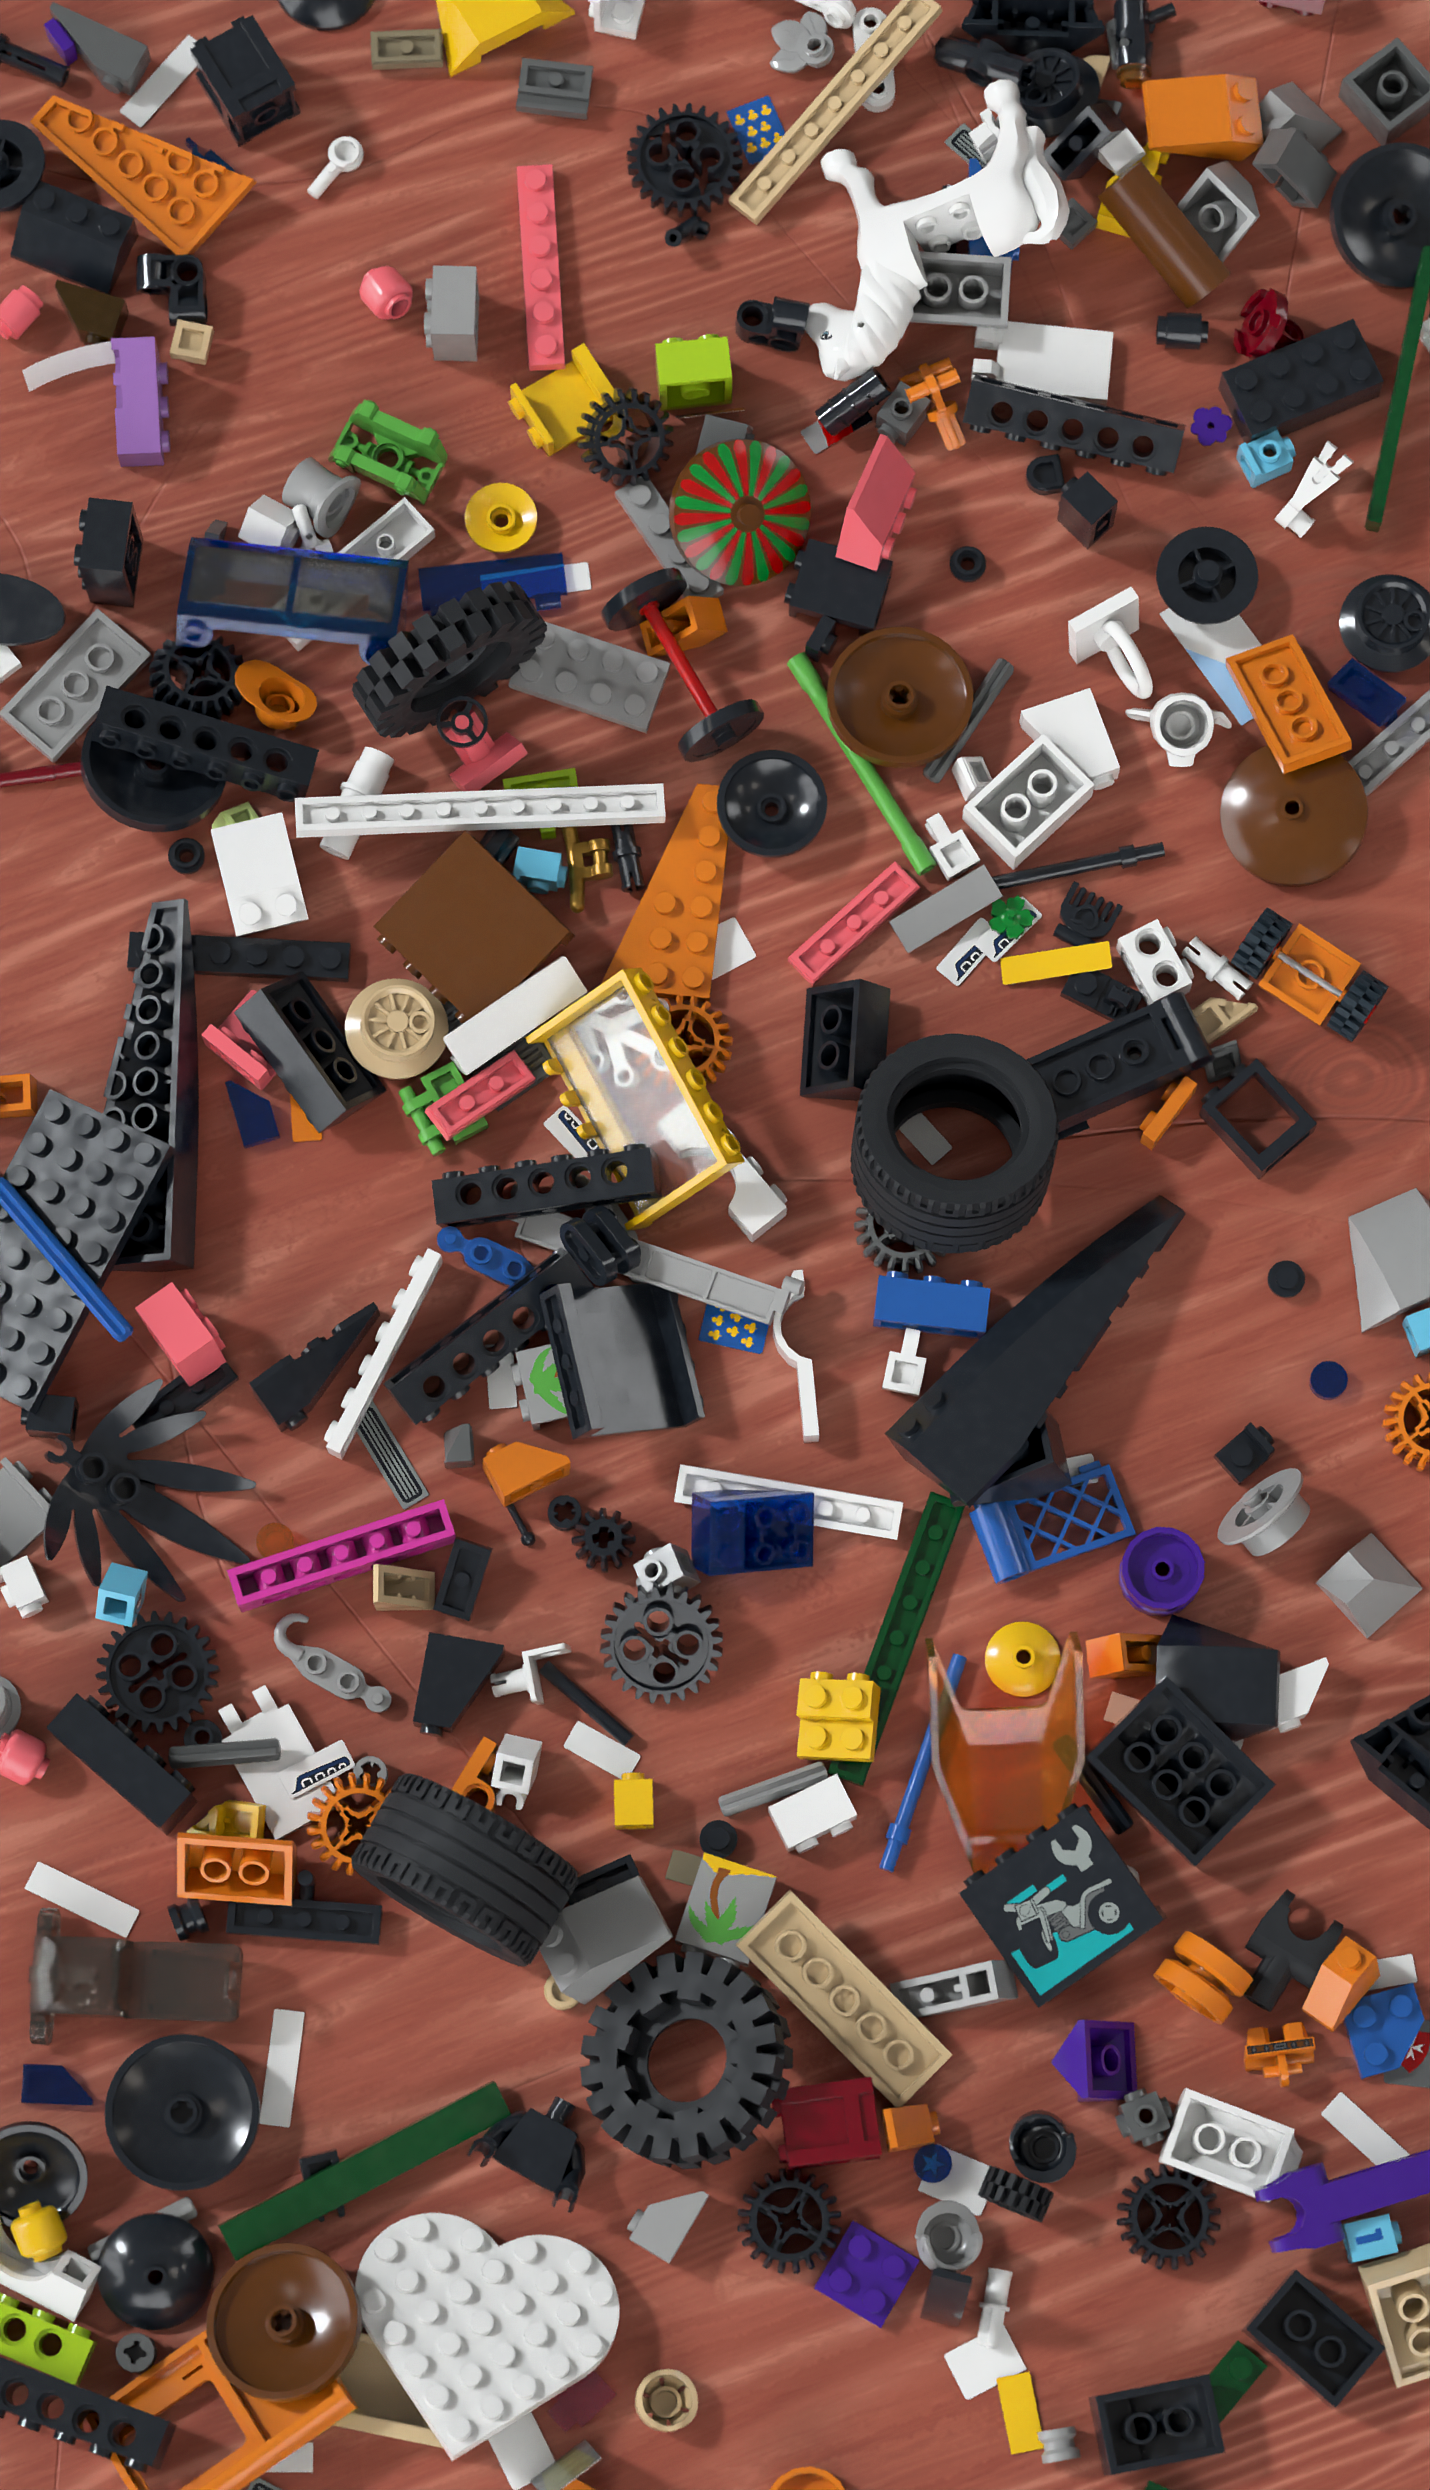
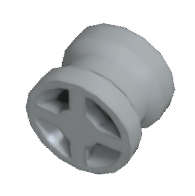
M1075 2426L1037 2432L1038 2440L1044 2446V2453L1041 2456L1043 2464L1081 2457L1080 2450L1074 2444V2437L1077 2434Z

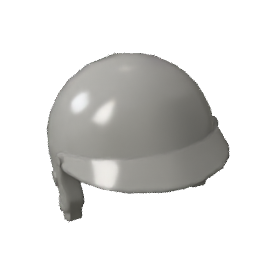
M953 2200L939 2201L929 2206L922 2213L917 2224L915 2234L917 2250L921 2260L931 2271L934 2268L961 2273L976 2260L981 2251L983 2239L982 2233L979 2232L976 2217L969 2208Z

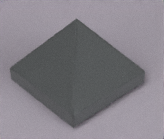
M1236 1040L1211 1048L1215 1058L1211 1063L1204 1066L1208 1083L1228 1077L1241 1064Z

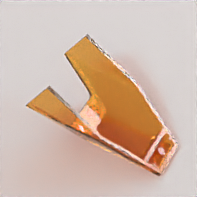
M1077 1631L1069 1632L1046 1702L1038 1706L974 1709L962 1707L957 1701L933 1638H925L932 1768L973 1873L980 1869L988 1873L998 1866L994 1860L1011 1847L1016 1852L1029 1844L1025 1838L1042 1825L1047 1830L1060 1822L1056 1815L1071 1805L1085 1762L1083 1656Z

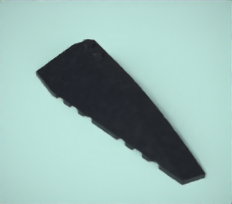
M183 898L152 903L141 945V950L144 951L142 963L139 969H135L132 983L136 984L131 1004H126L123 1019L127 1020L123 1037L118 1036L104 1091V1097L107 1100L103 1114L161 1140L176 1149L112 1271L167 1272L194 1269L199 1131L198 1037L188 900Z
M1159 1195L1091 1243L1020 1301L989 1329L885 1433L902 1458L970 1508L1029 1446L1028 1436L1034 1428L1040 1429L1048 1418L1045 1411L1054 1398L1060 1399L1067 1390L1066 1380L1072 1372L1079 1371L1111 1325L1112 1322L1109 1317L1115 1308H1122L1130 1297L1127 1291L1136 1277L1142 1278L1149 1269L1148 1260L1153 1252L1161 1251L1185 1216L1183 1209Z

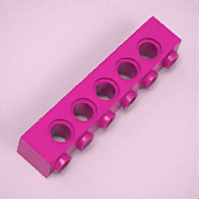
M442 1499L229 1569L227 1573L238 1607L243 1613L373 1570V1565L376 1564L389 1565L452 1544L455 1541L456 1535L445 1501Z

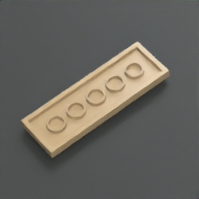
M789 1890L735 1944L865 2077H872V2084L895 2107H902L952 2056L949 2050L792 1891Z

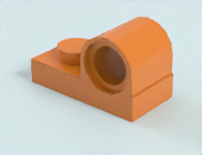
M484 1736L451 1790L466 1798L474 1792L480 1791L488 1796V1803L485 1808L494 1812L496 1808L495 1794L492 1788L480 1780L483 1773L489 1776L494 1770L495 1753L498 1750L497 1743Z

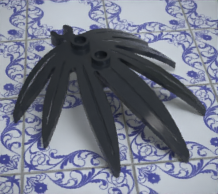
M157 1379L140 1388L115 1406L92 1431L81 1452L74 1449V1445L69 1437L62 1434L55 1437L54 1440L63 1446L64 1453L58 1456L51 1451H47L44 1457L52 1464L63 1463L70 1469L58 1485L48 1507L44 1524V1553L48 1561L55 1558L66 1538L73 1510L75 1541L82 1566L92 1585L99 1587L101 1585V1552L96 1523L92 1513L93 1509L98 1511L109 1534L130 1562L137 1569L148 1571L147 1579L178 1602H184L186 1596L165 1564L144 1537L120 1513V1510L152 1532L177 1545L209 1557L244 1565L250 1562V1558L230 1540L183 1506L140 1484L139 1480L167 1488L194 1492L251 1490L256 1487V1482L228 1472L194 1464L162 1460H129L127 1458L129 1453L149 1449L176 1437L206 1416L205 1411L172 1415L145 1424L123 1437H119V1434L130 1427L154 1400L163 1384L162 1379Z

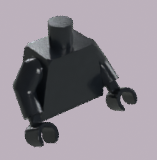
M558 2096L554 2098L546 2115L530 2108L527 2112L516 2111L496 2122L482 2138L474 2141L467 2152L468 2157L474 2151H479L484 2155L485 2158L479 2165L481 2167H485L492 2157L496 2162L554 2193L552 2200L554 2208L558 2200H567L570 2203L569 2213L573 2212L575 2208L577 2193L586 2174L584 2147L578 2141L579 2135L565 2127L576 2107Z

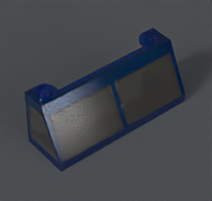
M191 537L177 610L176 645L196 648L203 647L211 641L214 629L355 644L359 645V654L366 664L371 665L368 660L378 650L391 647L388 641L400 631L405 630L409 561Z

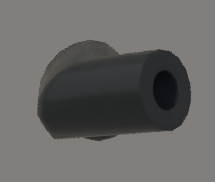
M692 216L678 226L668 230L665 234V242L671 247H676L687 243L693 236L699 240H704L709 234L710 224L707 221H703L700 216Z

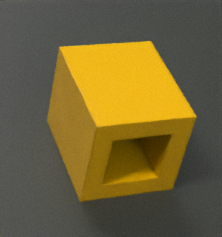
M623 1773L622 1779L614 1780L616 1830L654 1829L653 1779H645L644 1773Z

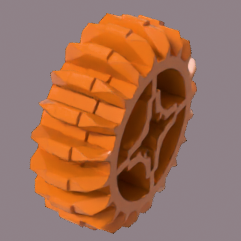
M680 994L676 996V1005L671 1006L668 998H664L669 1005L671 1021L682 1019L680 1026L675 1029L677 1035L684 1039L687 1030V1039L689 1040L687 1047L690 1059H703L704 1056L709 1057L696 1069L702 1073L709 1083L715 1084L717 1077L712 1070L725 1073L726 1065L721 1060H731L732 1052L726 1049V1047L733 1045V1038L724 1035L730 1031L729 1023H719L722 1019V1012L720 1010L709 1015L711 1010V1003L709 1001H706L701 1008H698V998L696 996L691 997L689 1005L683 1004V996ZM695 1021L709 1031L714 1045L706 1044L704 1039L694 1034ZM644 1022L640 1023L645 1029L639 1028L635 1029V1031L652 1039ZM633 1048L634 1052L642 1054L636 1058L637 1066H647L643 1072L644 1077L648 1079L657 1074L655 1086L660 1088L665 1081H668V1092L674 1093L677 1084L671 1072L658 1070L654 1067L651 1056Z
M1430 1372L1427 1375V1383H1424L1423 1378L1419 1374L1413 1377L1414 1387L1406 1381L1401 1382L1399 1387L1403 1394L1393 1391L1389 1397L1396 1405L1387 1404L1383 1410L1387 1415L1394 1417L1384 1419L1382 1422V1427L1394 1429V1431L1385 1436V1441H1398L1399 1444L1393 1448L1392 1453L1398 1455L1404 1450L1407 1453L1403 1460L1404 1465H1409L1413 1458L1419 1460L1416 1466V1470L1419 1472L1423 1471L1426 1462L1430 1463V1450L1416 1444L1424 1439H1430V1428L1428 1427L1422 1431L1429 1419L1430 1402L1420 1397L1430 1395ZM1411 1403L1415 1408L1413 1413L1418 1419V1426L1408 1434L1404 1426V1411L1407 1404Z
M350 1772L348 1773L349 1785L343 1786L338 1776L333 1779L337 1787L336 1791L332 1792L328 1786L323 1785L321 1791L327 1797L325 1802L317 1797L312 1799V1804L321 1809L320 1813L314 1811L307 1813L309 1820L318 1821V1825L307 1827V1834L320 1835V1838L311 1842L312 1849H319L325 1846L326 1849L321 1852L319 1859L325 1862L333 1855L335 1858L331 1868L334 1871L340 1868L342 1862H346V1875L349 1876L354 1872L351 1862L353 1854L346 1853L340 1849L353 1840H361L365 1832H361L359 1829L349 1832L348 1827L352 1826L345 1810L352 1817L355 1816L358 1819L367 1816L368 1821L364 1823L367 1826L366 1829H368L392 1789L390 1787L384 1793L381 1791L385 1784V1780L382 1777L376 1780L374 1786L369 1785L371 1775L367 1772L362 1776V1784H357L355 1773ZM361 1793L371 1795L376 1799L363 1808L357 1809L348 1805L342 1798L351 1794ZM334 1807L343 1817L344 1824L337 1833L338 1836L331 1841L327 1835L326 1823L329 1812Z

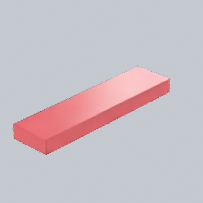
M896 861L893 862L788 957V962L812 987L815 986L920 891V886Z

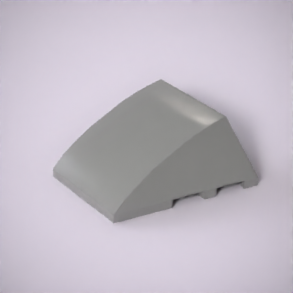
M1414 1188L1348 1217L1352 1258L1357 1283V1299L1359 1300L1361 1333L1395 1319L1397 1315L1429 1302L1430 1202L1419 1190Z

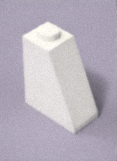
M1090 688L1021 711L1019 721L1021 728L1034 741L1044 734L1095 784L1094 790L1104 789L1115 782L1114 779L1118 778L1120 766Z

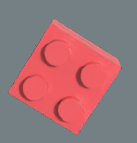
M171 1282L135 1307L151 1336L189 1387L204 1379L227 1362L221 1352L226 1346L219 1337V1333L207 1317L204 1318L198 1309L197 1303L186 1288L179 1292L173 1282Z

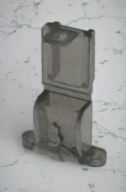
M40 1909L37 1920V1933L34 1936L32 1966H29L28 1983L31 1984L29 2032L30 2041L33 2045H49L51 2043L54 2016L234 2022L239 2017L243 1951L239 1946L214 1943L134 1942L127 1939L108 1937L60 1936L61 1915L59 1909Z

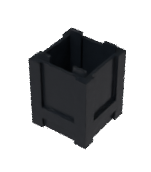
M253 15L246 19L242 16L232 21L233 27L210 40L205 36L194 42L195 47L190 49L191 55L198 67V72L195 73L196 79L238 147L248 143L252 138L286 119L289 120L300 114V107L296 103L293 93L296 90V85Z

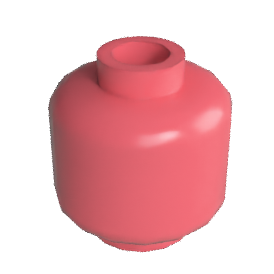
M382 266L371 269L365 274L359 291L360 298L377 318L383 320L398 319L408 312L412 304L413 289L394 267Z
M15 1729L10 1734L4 1732L0 1737V1775L23 1786L30 1783L34 1777L40 1780L51 1760L45 1757L47 1751L46 1743L21 1729Z

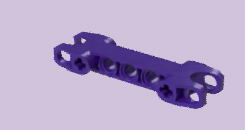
M1430 2149L1328 2180L1324 2163H1317L1286 2172L1276 2180L1253 2190L1256 2201H1270L1282 2197L1291 2202L1296 2210L1297 2219L1292 2230L1269 2241L1272 2253L1295 2249H1317L1346 2239L1341 2220L1430 2193Z

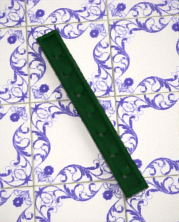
M1427 245L1423 247L1419 258L1364 526L1367 531L1377 533L1382 523L1430 288V246Z
M934 1492L929 1494L864 1674L870 1676L869 1681H874L881 1688L875 1753L965 1506L954 1507L950 1498ZM831 1761L827 1773L830 1776L837 1774L839 1779L863 1787L872 1762Z
M491 2081L224 2221L218 2227L235 2261H238L247 2254L276 2241L492 2127L496 2122L509 2116L511 2113L495 2081Z

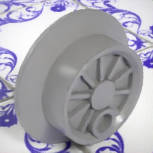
M1295 1468L1285 1469L1267 1477L1247 1491L1222 1520L1217 1533L1220 1542L1224 1545L1242 1543L1253 1556H1262L1272 1552L1288 1541L1302 1527L1310 1513L1309 1504L1299 1494L1304 1480L1303 1474Z

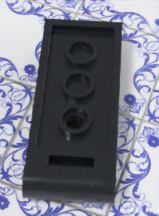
M1176 992L1153 1004L1028 1058L1026 1061H1029L1032 1067L1041 1074L1042 1079L1047 1083V1088L1053 1094V1100L1057 1106L1056 1112L1059 1115V1132L1190 1075L1191 1071L1211 1063L1215 1056L1184 993ZM1133 1053L1141 1055L1138 1059L1129 1058Z

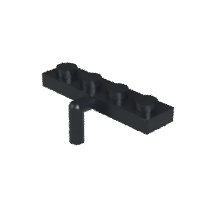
M302 1870L298 1874V1881L300 1883L299 1899H293L292 1906L231 1901L228 1904L227 1934L380 1945L383 1906L314 1901L316 1881L308 1870Z

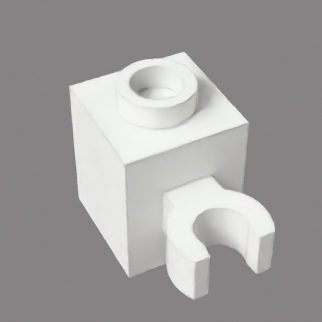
M505 1734L496 1754L491 1783L492 1787L499 1788L495 1798L496 1805L501 1806L505 1795L512 1794L517 1799L516 1810L522 1809L537 1776L543 1742Z

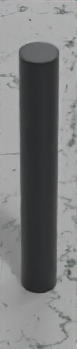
M550 1661L540 1669L539 1673L624 1747L634 1737L633 1733Z

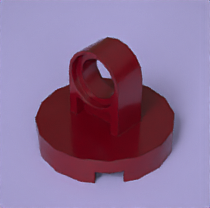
M1263 288L1259 289L1249 298L1239 315L1245 318L1241 331L1236 328L1234 330V347L1237 353L1253 360L1268 354L1273 348L1280 349L1305 339V334L1300 326L1287 318L1289 310L1285 294L1269 288L1270 291Z

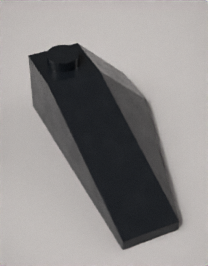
M374 1302L337 1324L331 1331L333 1336L329 1339L316 1337L308 1342L300 1357L293 1359L289 1354L249 1382L255 1398L280 1432L287 1428L293 1431L308 1420L309 1417L306 1414L314 1408L380 1316L378 1307Z

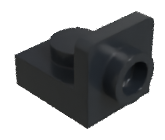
M1250 1422L1241 1433L1217 1452L1214 1458L1232 1479L1240 1485L1273 1456L1275 1449L1272 1444L1275 1442L1262 1426L1256 1428Z

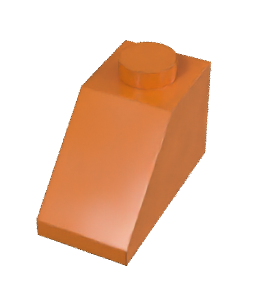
M689 595L660 612L682 651L704 646L728 632L719 598ZM646 620L639 624L647 655L653 658L668 655L649 621Z
M517 1441L508 1446L505 1443L496 1445L483 1458V1471L503 1507L570 1474L571 1462L566 1455Z
M1116 1633L1086 1640L1087 1664L1090 1678L1122 1679L1156 1675L1157 1645L1162 1635Z
M1345 1936L1321 1965L1302 2007L1303 2012L1331 2032H1334L1380 1977L1377 1957Z
M928 2104L884 2109L881 2113L888 2153L932 2145L935 2143L934 2135L940 2134L936 2111L929 2112Z

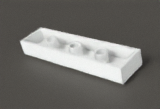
M404 497L267 612L269 620L299 652L435 538L434 528Z

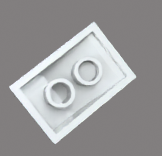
M282 812L211 829L237 937L309 920Z

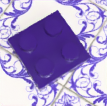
M852 2221L814 2289L881 2329L920 2260L857 2222Z

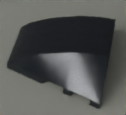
M973 0L971 10L968 16H965L962 23V29L980 42L984 38L990 39L1003 47L1006 52L1015 55H1028L1044 48H1058L1071 54L1105 33L1103 22L1098 19L1094 10L1093 0Z
M1172 1614L1157 1645L1156 1685L1167 1676L1234 1742L1278 1727L1280 1651Z
M1430 1695L1409 1706L1403 1712L1381 1722L1368 1732L1356 1736L1350 1743L1368 1780L1426 1828L1430 1829Z

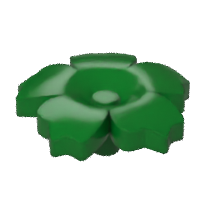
M1016 896L1008 898L1006 903L1001 899L992 902L991 915L995 918L989 921L991 930L1000 935L1006 930L1009 940L1018 939L1024 933V928L1032 926L1034 919L1029 909L1022 910L1025 900Z

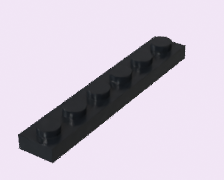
M130 932L127 961L128 971H135L136 968L139 969L142 963L144 951L141 950V945L145 932ZM191 935L194 974L284 979L303 971L307 978L313 981L349 982L350 943Z

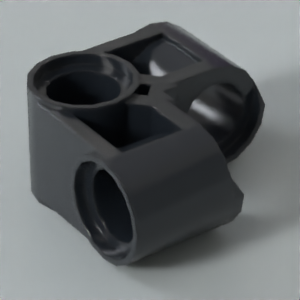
M149 253L139 255L137 257L136 293L168 295L170 326L176 327L177 320L207 325L206 277L200 260L188 254L162 255ZM191 270L198 273L195 279L191 281L180 279V276L185 271Z
M778 296L774 297L773 304L758 300L745 301L737 310L735 332L742 341L768 346L784 352H796L800 348L802 335L804 336L810 303ZM747 317H755L761 323L757 326H749L743 320Z

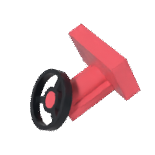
M466 696L451 698L438 711L436 719L437 731L440 737L454 748L463 763L462 766L449 775L454 784L462 791H479L528 754L522 743L508 732L493 742L487 732V713L483 706L473 698ZM460 701L467 702L464 712L461 711L454 714L451 721L440 722L443 711L450 704ZM473 705H475L482 713L484 719V726L481 723L478 716L476 715L475 711L471 709Z

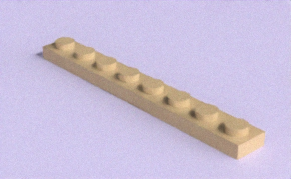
M901 0L729 197L730 205L757 225L943 12L941 5L934 0Z

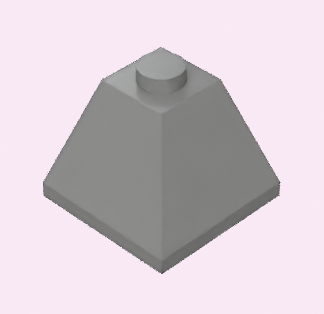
M1227 160L1207 167L1177 205L1222 263L1260 217L1252 185Z

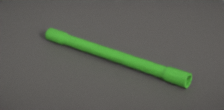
M805 652L795 655L787 662L789 669L817 708L901 843L903 852L918 876L928 873L937 865L921 837L915 833L872 762L855 754L838 737L828 715L827 690L822 684L820 675Z

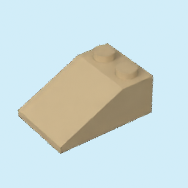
M1430 2244L1358 2266L1366 2297L1381 2343L1385 2347L1384 2352L1397 2388L1430 2378Z

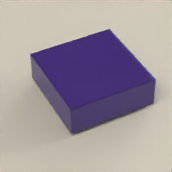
M52 18L46 22L44 27L47 38L66 65L69 66L78 60L75 43L59 21Z

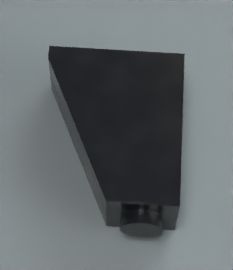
M429 1632L413 1717V1724L415 1727H421V1734L442 1737L443 1731L450 1733L454 1731L490 1679V1675L494 1673L504 1659V1645Z

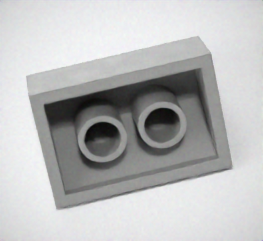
M919 251L928 286L919 290L921 298L913 308V316L910 322L1007 328L1012 257Z

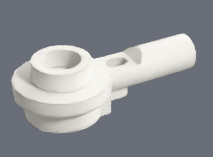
M795 0L822 12L826 22L834 28L848 29L854 22L856 8L851 0Z
M343 136L331 143L328 150L329 164L307 189V192L312 197L318 199L340 172H350L361 165L364 151L357 139Z

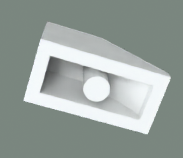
M1326 1657L1280 1674L1278 1727H1276L1280 1733L1301 1726L1300 1719L1307 1715L1329 1663Z

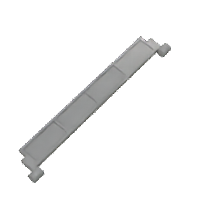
M517 1183L512 1187L511 1197H514L518 1191ZM561 1213L514 1219L512 1221L519 1223L515 1238L553 1251H557L559 1248L566 1250L560 1238V1227L573 1218ZM639 1240L636 1241L641 1248L640 1265L623 1274L767 1325H771L775 1312L785 1314L791 1294L800 1296L805 1286L804 1281L785 1276L782 1288L779 1289Z

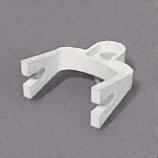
M1329 440L1326 442L1319 458L1314 456L1294 496L1274 519L1284 529L1288 526L1299 538L1316 521L1306 514L1302 508L1341 478L1338 474L1354 462L1344 454L1336 461L1334 466H1329L1327 460L1332 457L1337 449Z

